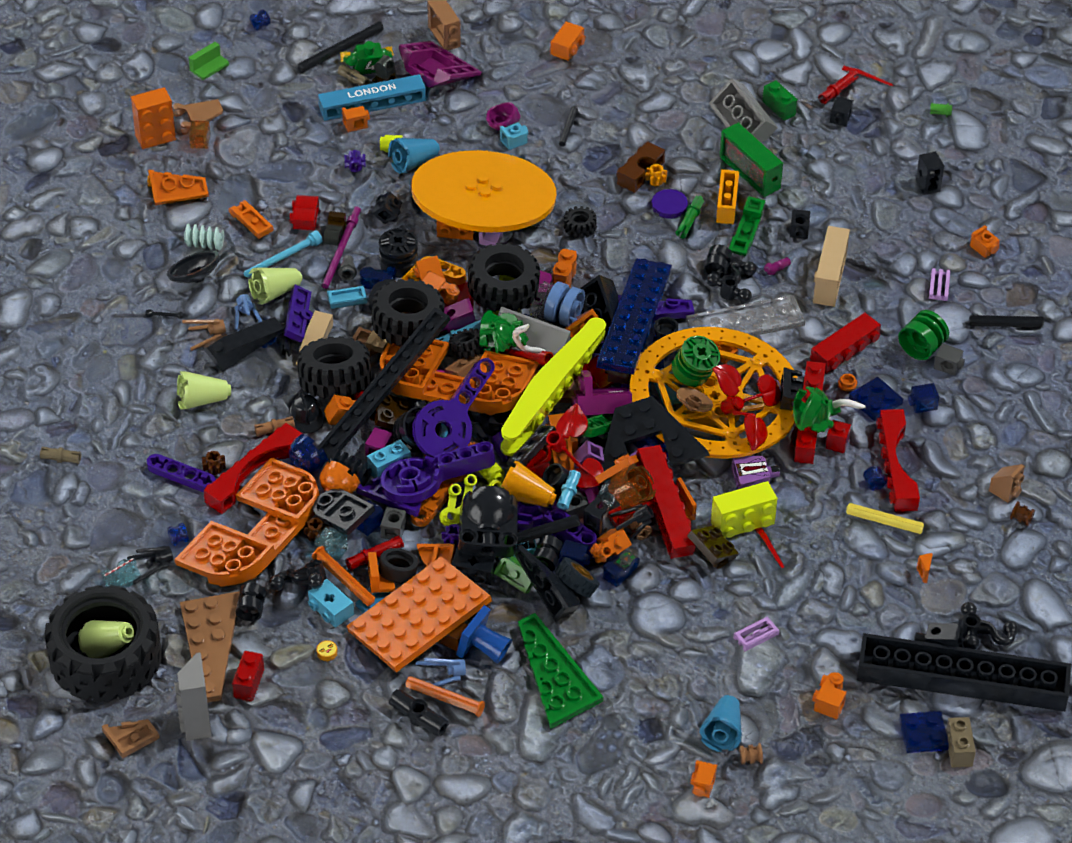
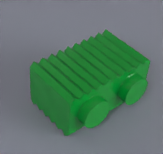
M776 80L763 87L762 102L781 119L786 121L796 116L798 98H795L789 90H786Z

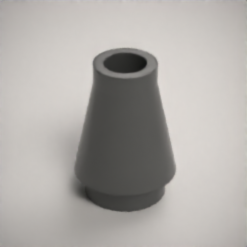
M350 255L343 257L338 270L339 276L345 281H351L357 274L354 259Z

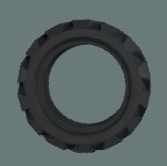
M101 585L87 587L85 591L80 593L76 591L64 598V603L61 606L57 605L49 615L50 623L45 625L44 637L50 670L54 674L55 681L63 690L69 688L72 696L82 700L91 698L94 702H110L114 698L121 700L133 695L137 688L143 689L152 680L153 674L158 671L161 663L162 648L157 616L152 606L147 604L146 599L136 592H128L126 588L110 585V587H103ZM91 620L128 622L132 625L135 632L134 640L128 648L108 658H89L73 650L74 645L78 642L80 629H83L84 624Z

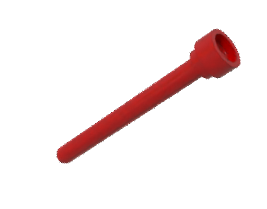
M506 349L504 352H500L501 354L537 361L541 366H544L554 356L549 351L532 353Z

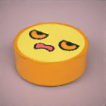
M326 640L318 644L317 656L320 660L331 661L336 658L338 651L337 645L334 642Z

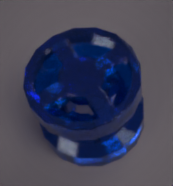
M263 9L258 11V14L250 15V22L257 31L262 29L263 26L271 24L268 13Z
M879 466L869 467L863 473V477L868 482L867 485L872 491L883 488L887 483V479L882 475L883 471Z
M183 522L179 523L176 527H167L169 539L173 546L178 545L182 541L189 542L188 533Z

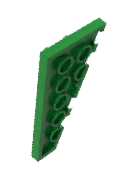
M536 613L518 621V629L550 729L603 702L602 694Z

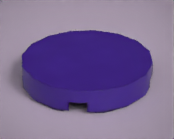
M665 189L653 196L651 206L653 211L657 212L660 217L673 219L680 217L681 214L687 211L688 200L682 192Z

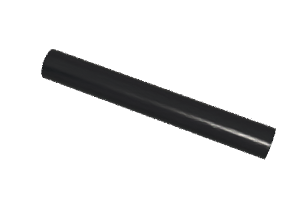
M575 106L571 107L559 141V145L562 147L566 145L578 108Z

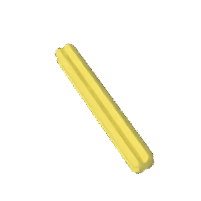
M849 503L846 509L848 515L921 534L924 529V523L857 504Z

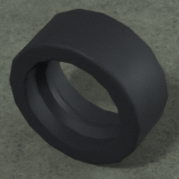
M391 548L382 553L378 569L381 576L388 581L405 583L416 575L419 563L417 557L410 551ZM391 564H400L405 566V568L396 567Z

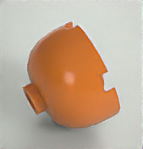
M336 461L327 462L320 473V484L324 492L332 489H342L353 494L360 485V480L355 473L353 476L348 473V467Z

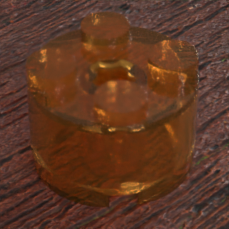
M634 463L613 475L610 485H608L610 494L614 495L623 510L640 503L644 504L655 496L656 490L652 489V484H654L653 478L641 465L639 467L635 466L636 464Z

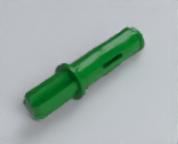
M696 195L691 205L687 206V212L675 232L676 236H679L682 232L681 239L686 238L696 216L700 215V209L704 203L701 195Z

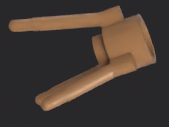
M223 319L182 320L184 324H208L189 327L188 330L208 329L209 334L214 335L191 347L192 351L206 345L216 337L226 334Z

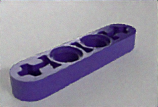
M152 454L147 458L149 472L203 493L206 486L210 484L208 482L213 483L216 480L215 476L160 454ZM170 468L178 469L174 473L168 472ZM188 474L195 475L193 479L185 478Z

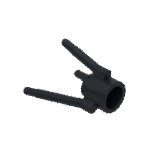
M640 503L634 507L610 514V517H615L635 511L633 513L634 517L616 527V530H620L635 521L638 524L642 522L628 536L630 541L646 525L652 523L651 519L654 518V515L647 504L642 505Z
M170 546L137 549L136 553L142 554L128 556V560L154 556L155 562H160L159 566L139 576L132 583L136 584L162 568L169 567V562L173 561Z

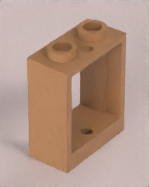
M428 0V27L441 47L447 51L461 47L460 19L446 0Z

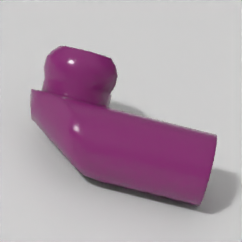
M785 257L773 264L770 262L766 263L764 271L769 275H774L790 266L791 260Z

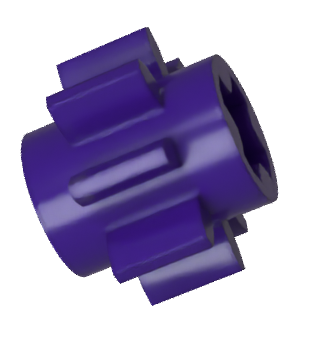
M352 150L348 155H344L345 168L349 167L351 172H359L362 167H366L365 154L361 155L359 150Z
M452 524L446 526V532L441 533L444 544H455V547H458L459 525Z

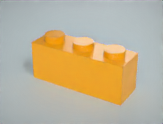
M721 169L716 223L734 224L739 171Z

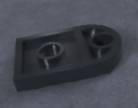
M332 489L320 494L313 504L316 518L346 535L351 534L375 512L373 504L342 489Z

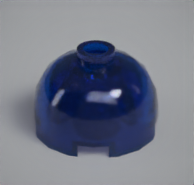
M304 434L293 440L288 451L292 461L291 465L306 470L309 473L322 468L328 461V457L322 448L318 450L313 445L315 441Z

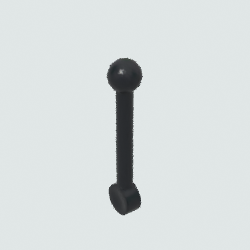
M151 309L145 311L147 317H152L153 315L171 316L179 319L184 317V313L181 311L178 313L153 312Z

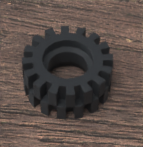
M575 206L574 210L570 208L569 211L565 212L564 229L569 236L574 234V238H577V236L583 238L585 235L587 238L589 234H594L597 227V217L594 210L591 209L589 211V207L583 209V206H580V208ZM581 220V221H585V222H584V223H577V222H575V221Z
M469 328V330L463 329L462 332L457 331V334L454 333L449 338L452 354L456 358L459 357V359L463 357L466 359L468 356L475 357V354L479 355L486 348L480 346V330L476 328L474 330L473 328Z

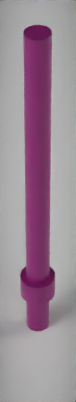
M354 207L352 214L346 221L347 226L321 285L324 289L329 288L353 228L358 224V216L361 212L360 207Z

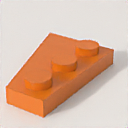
M148 170L155 206L209 197L205 177L184 174L182 176L171 174L170 172L160 173L155 172V170Z

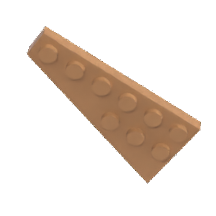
M240 591L180 602L191 658L196 653H201L207 703L222 700L225 674L228 668V658L237 617L236 606Z

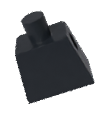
M930 623L926 634L916 632L914 641L963 648L962 624Z

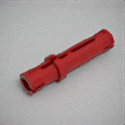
M851 70L835 84L829 85L827 90L818 96L819 101L822 104H827L832 98L838 97L841 91L858 80V72Z
M398 535L370 549H363L360 553L346 558V566L351 571L361 565H368V552H376L377 558H379L387 549L403 548V540Z

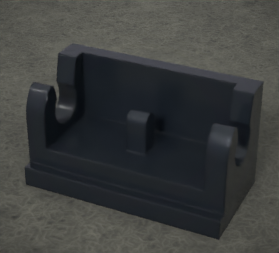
M784 367L781 377L780 409L793 410L795 396L798 390L802 389L803 379L793 378V376H802L801 371Z
M596 497L584 509L583 525L593 531L597 538L607 532V528L603 529V516L608 511V505H605L603 509H599L601 503L599 497Z

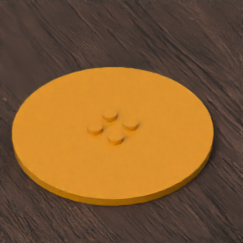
M469 150L440 155L421 165L414 173L411 182L412 197L418 207L426 214L452 227L476 232H508L532 226L551 213L557 196L553 180L541 168L522 158L492 151Z

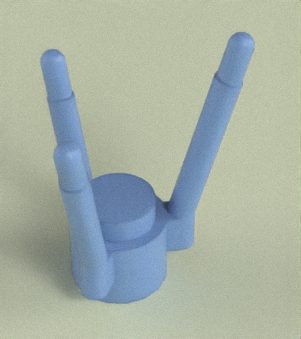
M247 294L238 296L236 300L237 306H235L234 329H238L240 312L249 316L252 310L258 322H261L262 319L255 304L252 303L251 297Z
M424 658V661L415 662L416 665L447 666L448 675L453 677L434 683L436 686H442L453 681H461V676L466 675L464 659Z

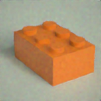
M165 87L131 96L135 136L142 149L176 140L172 100Z

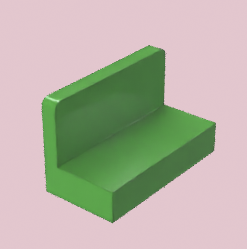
M213 42L188 57L190 71L202 80L229 65V61L221 56L220 45L217 42Z
M514 556L501 558L494 574L523 593L529 594L533 584L517 558Z

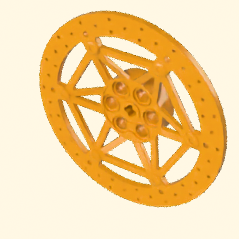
M696 327L680 330L655 341L636 361L632 370L629 388L632 393V402L650 397L648 383H657L666 410L683 427L725 438V441H713L695 437L708 450L710 456H707V458L729 459L759 453L783 439L795 424L793 410L780 409V401L772 407L766 406L762 397L748 401L756 405L744 406L741 412L762 410L756 414V418H764L770 413L777 415L773 422L767 426L768 436L766 441L756 450L752 451L747 437L742 439L739 434L745 431L744 423L739 427H735V423L741 415H725L721 410V402L727 399V396L721 390L714 371L702 386H688L704 393L711 399L713 403L711 411L693 412L688 410L684 404L678 410H673L665 384L675 392L680 388L675 383L685 384L681 383L674 374H670L672 372V364L663 370L655 369V367L667 355L679 350L686 339L696 335L704 336L715 344L732 346L754 355L753 358L719 350L721 358L744 363L737 368L740 375L748 370L741 385L738 387L740 391L736 395L737 397L745 399L753 396L743 393V390L754 372H757L758 377L765 375L762 369L765 366H768L773 371L781 386L784 367L791 370L794 369L775 348L747 333L720 327ZM663 434L656 435L657 438L664 442Z

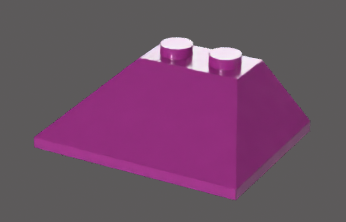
M432 41L400 44L398 47L406 72L412 76L420 74L424 85L430 88L479 76L482 73L477 68Z

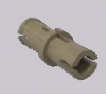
M344 64L339 66L338 74L347 78L350 83H356L360 86L370 84V79L361 75L359 71L352 70Z
M44 446L40 450V459L55 460L58 463L72 462L80 464L82 454L80 451Z

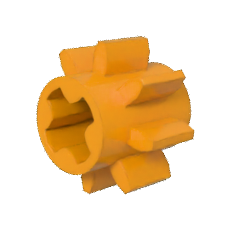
M653 164L650 168H646L645 180H649L650 185L660 186L662 183H666L667 170H663L662 165Z

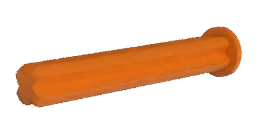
M320 546L313 552L312 558L314 560H321L323 566L366 606L374 603L375 597L325 551V547Z
M409 676L405 682L406 687L475 713L477 717H480L483 713L484 701L478 702Z

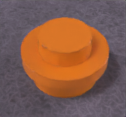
M843 374L838 380V386L843 391H853L857 387V380L852 374Z

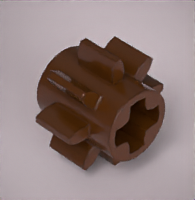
M218 451L207 452L206 457H202L203 471H208L212 475L220 474L222 469H226L225 455L220 456Z
M316 517L306 521L307 527L304 528V533L308 535L309 541L319 542L327 538L326 532L329 531L327 524Z

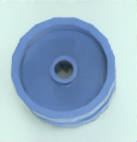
M556 282L550 290L545 303L544 319L552 323L559 321L563 327L569 326L577 320V317L582 312L585 301L584 290L577 287L570 289L568 284Z

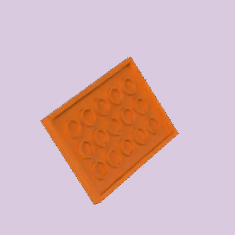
M439 557L348 624L346 628L351 635L397 673L477 613L483 605L486 606L492 602L491 595L443 557Z

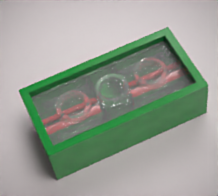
M739 122L721 131L719 157L734 171H739V175L763 197L781 189L783 162Z

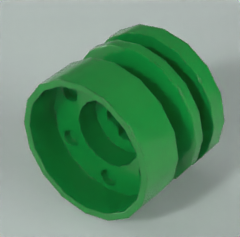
M922 310L899 332L898 339L901 347L909 356L923 361L927 360L949 338L950 332L944 319L937 313L930 310Z
M696 335L686 339L672 361L674 376L686 386H702L711 376L712 368L717 366L720 361V352L717 345L704 336Z

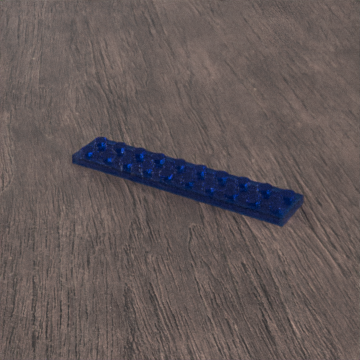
M636 258L599 354L596 368L634 375L671 274V264Z

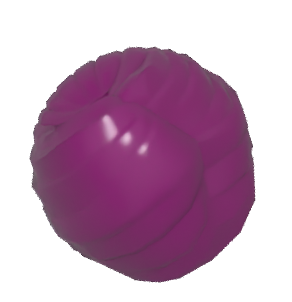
M511 102L493 106L486 113L488 125L499 131L501 126L507 127L519 122L521 117L517 107Z

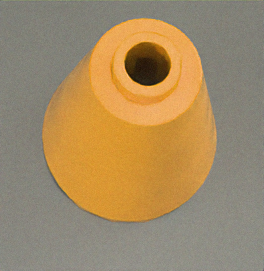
M514 461L515 468L512 466L509 468L501 487L505 488L510 495L513 494L518 502L548 507L549 504L553 505L557 497L555 489L522 463Z

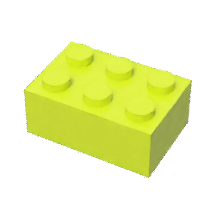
M768 481L714 496L712 499L711 524L720 529L725 538L751 532L756 528L769 527L775 524L778 498Z

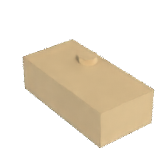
M828 226L818 270L815 271L814 304L832 307L836 305L847 256L850 229Z

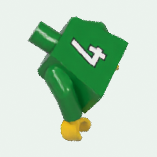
M366 41L365 44L355 46V50L351 54L350 52H340V61L348 66H352L353 70L359 71L361 75L376 73L374 65L384 55L392 58L394 54L392 46L382 48L380 43Z

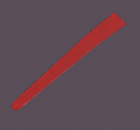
M843 66L841 69L849 72L855 70L858 74L893 86V84L856 68Z
M762 527L756 528L755 530L761 536L780 567L784 568Z

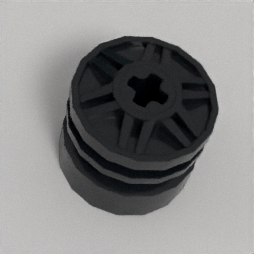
M395 228L384 232L380 236L379 264L381 270L386 275L401 278L418 261V241L416 235L407 229Z
M416 406L400 415L395 420L392 428L395 442L401 439L411 452L421 451L415 443L412 428L417 413L424 406ZM438 423L435 427V432L440 437L442 426L441 423Z

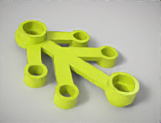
M469 474L464 478L463 498L468 491L472 492L473 486L477 483V478L473 474ZM468 478L473 480V484L468 482ZM494 480L487 485H497L498 487L503 488L501 487L502 483L498 480ZM452 484L448 488L449 499L447 508H444L439 516L444 526L459 524L460 506L455 509L457 496L462 491L459 484ZM453 487L457 489V493L452 491ZM448 514L452 515V520L447 517Z

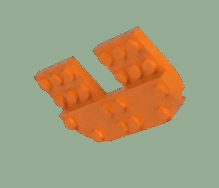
M434 339L393 388L392 392L396 395L426 400L428 402L450 400L465 377L437 371L449 350V342ZM394 343L387 344L380 357V372L401 347L396 346ZM485 350L481 359H491L495 368L468 410L487 415L513 410L529 382L537 374L540 364L537 361ZM480 364L481 371L486 373L487 367L484 364ZM470 379V386L476 388V382ZM459 395V401L465 404L466 398L463 395Z
M270 458L236 494L237 501L268 513L248 534L210 521L174 559L176 565L205 576L210 584L220 587L237 585L255 579L306 525V521H309L315 515L313 504L320 495L315 478L306 470Z

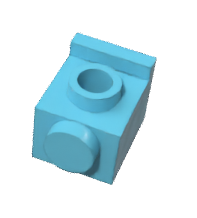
M517 122L507 127H500V140L508 150L527 143L529 132L525 125L521 126Z

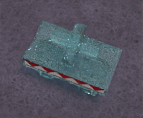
M133 557L129 560H121L118 562L117 567L112 570L106 569L101 572L106 587H110V585L130 587L133 585L132 581L141 576L136 560Z

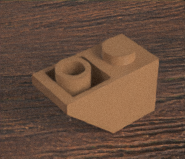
M1020 464L1002 467L991 478L989 491L1007 503L1013 498H1017L1022 491L1021 483L1025 477L1023 475L1025 466Z

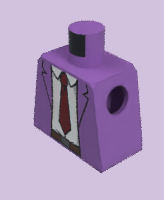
M763 456L732 458V473L737 490L766 481L770 484V478L780 477L779 466H767L766 459Z

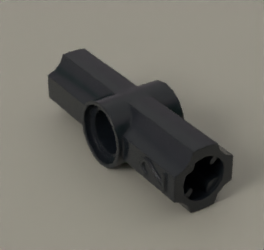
M396 689L392 693L389 705L409 717L412 725L422 726L437 737L442 736L446 732L449 721L428 708L425 700L415 699L401 689Z

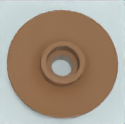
M682 387L676 392L679 401L690 411L709 412L713 408L711 399L696 389Z

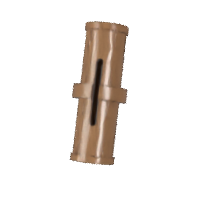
M293 416L278 420L271 419V421L255 424L256 436L274 433L278 427L285 423L295 428Z

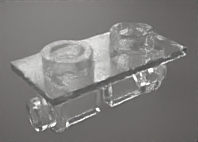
M543 281L539 285L536 297L541 300H534L529 310L530 317L535 319L537 317L541 321L545 320L544 308L550 290L554 286L552 282L549 284Z

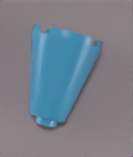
M395 138L390 141L388 147L389 157L392 156L393 159L391 165L399 174L406 173L431 160L440 151V146L434 139Z
M725 695L721 697L702 723L700 728L701 740L708 748L722 752V749L733 751L739 746L742 739L740 703L734 696Z

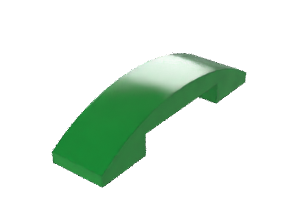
M748 196L738 229L729 246L732 253L743 256L748 254L756 236L766 200Z

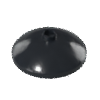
M214 250L189 255L172 265L167 271V276L169 280L177 283H199L215 269L219 263L220 255Z

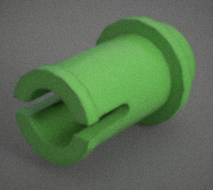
M931 103L930 114L951 116L952 105H949V103L947 105Z

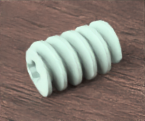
M187 223L184 242L188 247L194 244L195 248H199L201 245L203 249H206L208 246L211 250L214 247L216 250H221L224 242V229L219 233V228L216 227L214 232H212V228L209 226L207 231H205L204 225H202L200 230H198L197 224H194L193 229H191L190 224Z

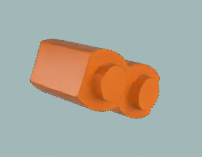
M563 248L559 252L558 262L553 267V285L556 282H562L571 287L572 278L577 270L576 251Z

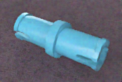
M576 470L569 471L566 483L561 487L562 493L556 504L558 508L562 510L569 509L572 497L577 492L576 487L581 478L580 472Z

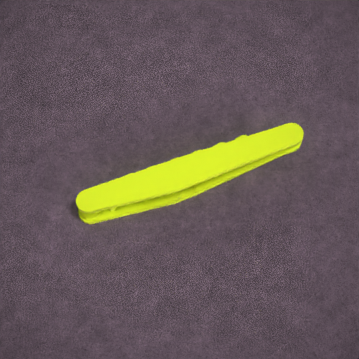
M598 317L591 318L529 382L501 429V435L504 439L500 448L503 454L507 456L515 454L543 423L557 402L561 400L566 390L571 387L576 376L581 374L584 365L590 362L592 354L605 338L606 322Z

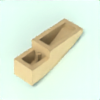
M319 311L314 312L300 350L312 341L328 337L333 327L332 314Z

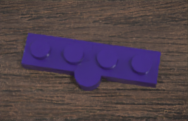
M295 284L291 291L284 335L301 343L305 336L306 325H309L313 313L309 310L312 292Z

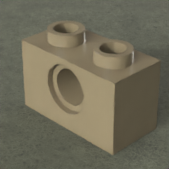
M970 717L948 718L946 738L951 767H973L976 751Z

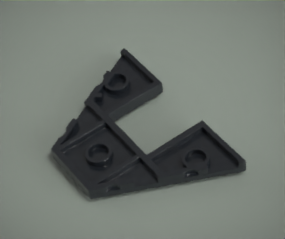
M651 396L615 408L603 454L604 462L601 465L604 471L615 465L613 461L628 454L627 444L658 434H663L672 467L710 456V454L694 436ZM632 467L603 481L598 486L599 491L634 480Z

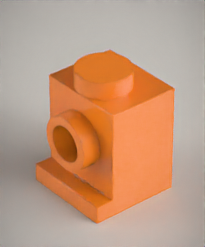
M364 106L351 109L342 108V121L347 132L368 128L370 115L368 110L364 109Z
M984 225L971 234L970 247L986 258L998 251L1000 239L989 232L987 226Z
M696 760L695 772H693L690 784L694 785L693 794L710 798L716 779L717 765Z

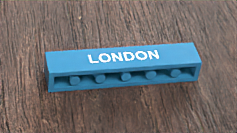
M420 74L318 94L319 109L324 121L342 118V108L344 107L351 109L364 106L365 110L372 112L426 101V87Z

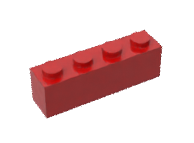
M863 313L812 347L810 361L826 363L825 374L832 369L835 370L841 363L851 359L854 354L863 351L872 342H876L880 337L881 324L867 313Z

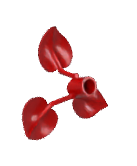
M728 364L713 367L712 370L716 374L719 386L727 396V399L723 400L720 405L722 412L725 415L745 416L744 427L751 450H756L767 439L768 431L766 424L762 418H756L754 413L741 412L745 402L762 397L764 404L768 407L777 405L781 398L778 383L772 376L768 374L762 375L757 382L760 393L742 399L736 396L740 391L738 387L742 383L738 370Z
M577 403L562 415L556 425V431H551L547 435L546 441L548 445L546 447L548 455L541 449L525 467L542 478L543 472L550 465L548 461L551 460L552 450L555 452L564 451L579 467L576 471L581 473V478L577 487L589 489L600 485L595 477L604 472L601 463L594 458L585 459L581 465L566 448L565 439H568L569 436L578 438L588 428L587 417Z

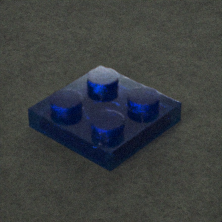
M879 377L849 393L850 400L866 406L861 410L873 421L880 417V410L896 409L904 401L898 393Z
M941 711L899 715L906 753L949 749Z

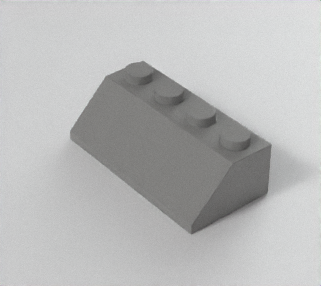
M733 78L709 102V105L727 128L739 122L760 142L766 141L778 128L745 85Z
M501 307L498 316L502 313L515 314L518 320L523 321V325H530L527 331L524 332L529 338L526 342L527 346L542 348L555 355L570 341L571 331L504 307ZM513 345L509 348L514 350H520L518 346L514 347Z
M196 653L177 673L178 682H174L181 733L185 732L186 741L212 737L201 653Z

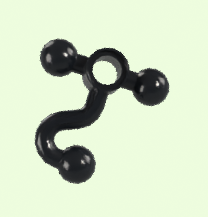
M733 261L728 268L730 275H726L722 279L718 273L712 272L708 274L706 278L707 284L712 287H721L720 296L723 299L733 300L737 296L738 300L742 303H747L751 300L752 293L749 289L738 288L741 275L736 268H741L745 275L751 276L757 270L753 262Z
M312 559L298 570L288 569L280 572L269 579V586L272 590L279 591L285 585L284 579H289L296 584L310 585V587L318 589L323 585L324 580L327 579L323 562Z
M965 602L961 606V613L963 615L961 622L962 636L965 648H978L979 639L976 637L977 634H988L996 644L1003 646L1009 645L1015 640V635L1019 632L1018 624L1015 622L1007 621L1003 625V633L1007 637H1001L992 623L981 620L976 614L977 608L975 604Z

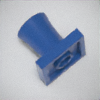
M483 605L462 632L456 655L463 659L472 646L481 650L496 664L507 653L512 639L486 627L490 608Z

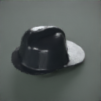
M301 391L300 395L294 398L290 406V414L293 416L295 428L298 431L314 433L324 423L322 410L314 396L304 394Z

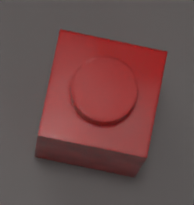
M832 420L834 425L828 430L825 449L845 453L849 442L851 424Z

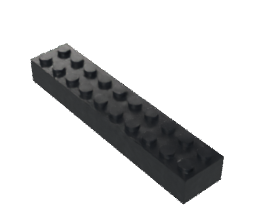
M863 633L856 681L1065 712L1069 698L1071 663Z

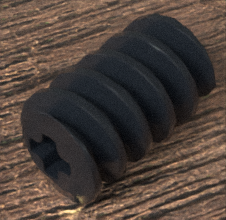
M341 449L336 450L329 463L336 461L348 467V473L352 476L355 473L360 480V484L364 486L372 473L371 468L368 469V462L362 463L360 458L355 461V456L351 455L348 458L349 454L347 452L342 454Z

